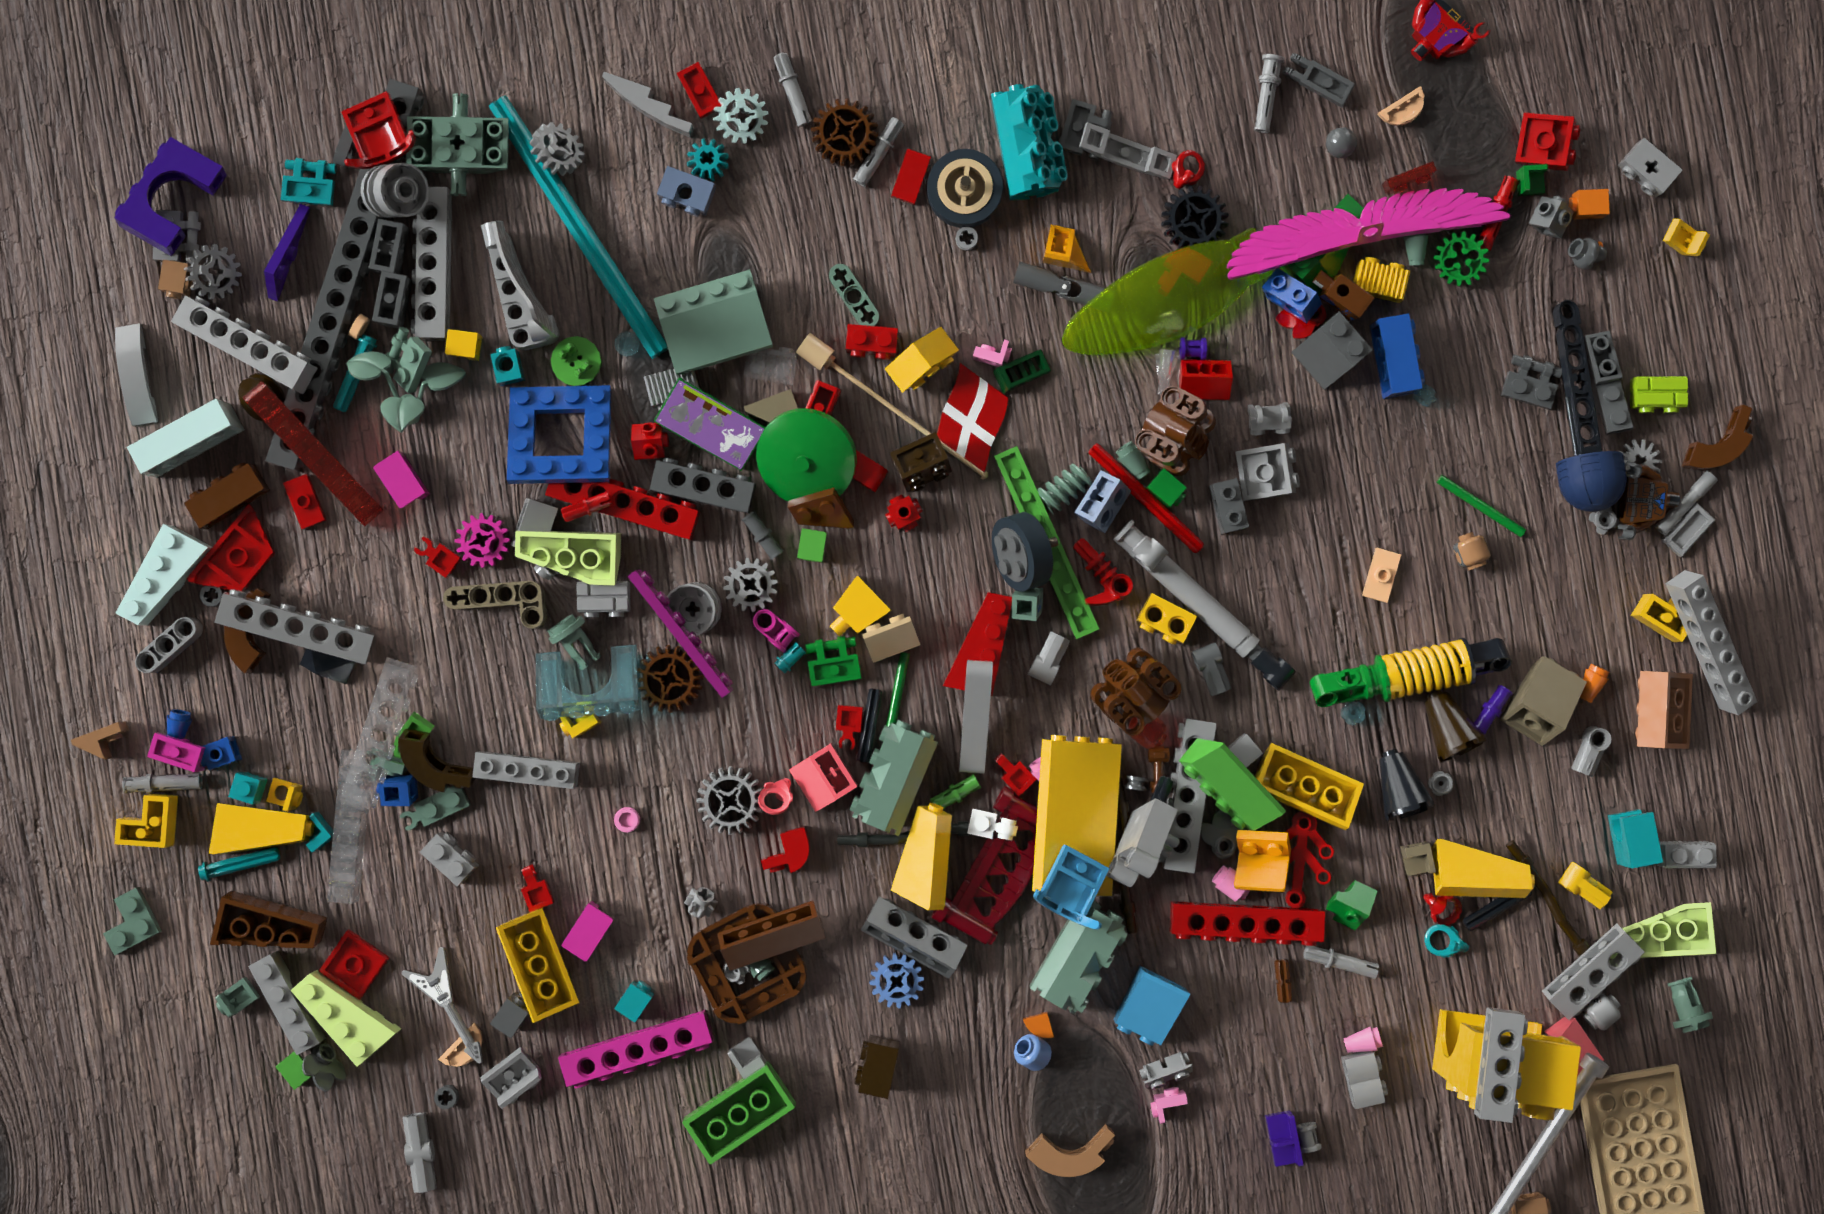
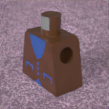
M1321 270L1313 280V283L1322 289L1318 295L1320 300L1336 313L1340 311L1347 321L1360 318L1375 298L1342 274L1330 277Z

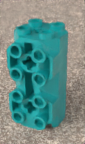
M1023 84L1012 85L1009 87V91L992 93L991 103L1009 200L1030 199L1029 196L1036 195L1038 198L1058 192L1061 183L1066 181L1068 173L1062 145L1050 138L1052 133L1057 131L1059 127L1053 96L1050 92H1044L1040 85L1024 88Z

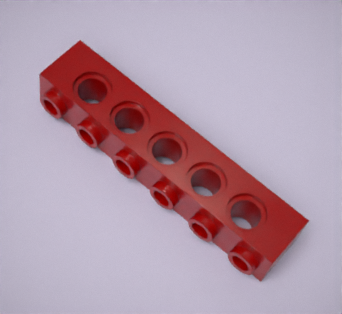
M609 479L608 483L584 482L578 493L570 491L571 483H548L546 496L570 504L582 501L583 497L586 499L593 497L594 491L599 487H603L608 491L613 506L596 512L691 541L700 515V511L695 510V504L681 501V504L678 505L671 502L672 497L659 493L657 497L647 495L648 490L636 486L633 487V490L623 488V482ZM624 494L628 495L630 504L626 508H620L617 503L618 498ZM646 502H652L654 505L653 513L647 516L643 515L641 511L642 505ZM670 509H675L678 512V519L673 523H668L665 519L666 512Z
M1171 901L1169 931L1172 934H1176L1175 938L1191 939V935H1200L1201 940L1215 941L1216 936L1226 937V941L1241 942V938H1251L1253 943H1266V939H1276L1277 944L1290 945L1292 940L1301 941V945L1317 946V942H1324L1325 911L1322 909ZM1195 915H1201L1203 918L1202 925L1197 928L1191 927V918ZM1221 916L1227 917V926L1223 929H1217L1215 925L1217 918ZM1247 917L1252 918V927L1249 930H1242V920ZM1270 919H1276L1278 921L1277 929L1272 932L1267 931L1266 923ZM1296 920H1301L1303 923L1302 930L1298 933H1293L1291 930L1292 923Z

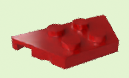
M250 504L244 508L186 580L190 583L225 590L235 589L242 592L246 590L275 554L257 514Z

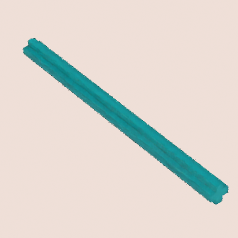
M504 95L497 101L492 102L489 105L490 110L496 118L509 119L510 141L650 357L654 359L666 352L668 347L664 338L557 173L553 175L551 168L548 167L544 170L542 169L544 165L542 162H535L538 156L530 152L534 148L530 145V141L533 139L532 134L508 97Z

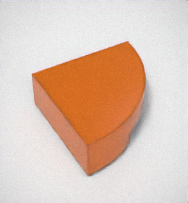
M1047 1012L1023 1018L1027 1029L1034 1035L1041 1038L1054 1037Z

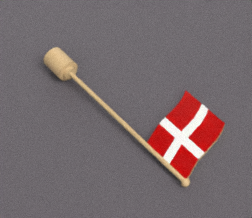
M809 333L801 343L796 354L821 371L823 367L825 369H828L830 366L924 435L931 434L833 361L836 357L833 356L835 350L812 333ZM959 363L956 383L942 411L937 435L946 451L982 476L980 479H986L988 472L985 469L990 449L1004 420L1008 397Z

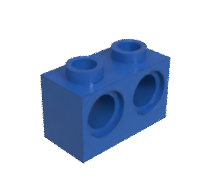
M1279 268L1274 270L1262 286L1268 300L1305 323H1308L1322 304L1316 291Z

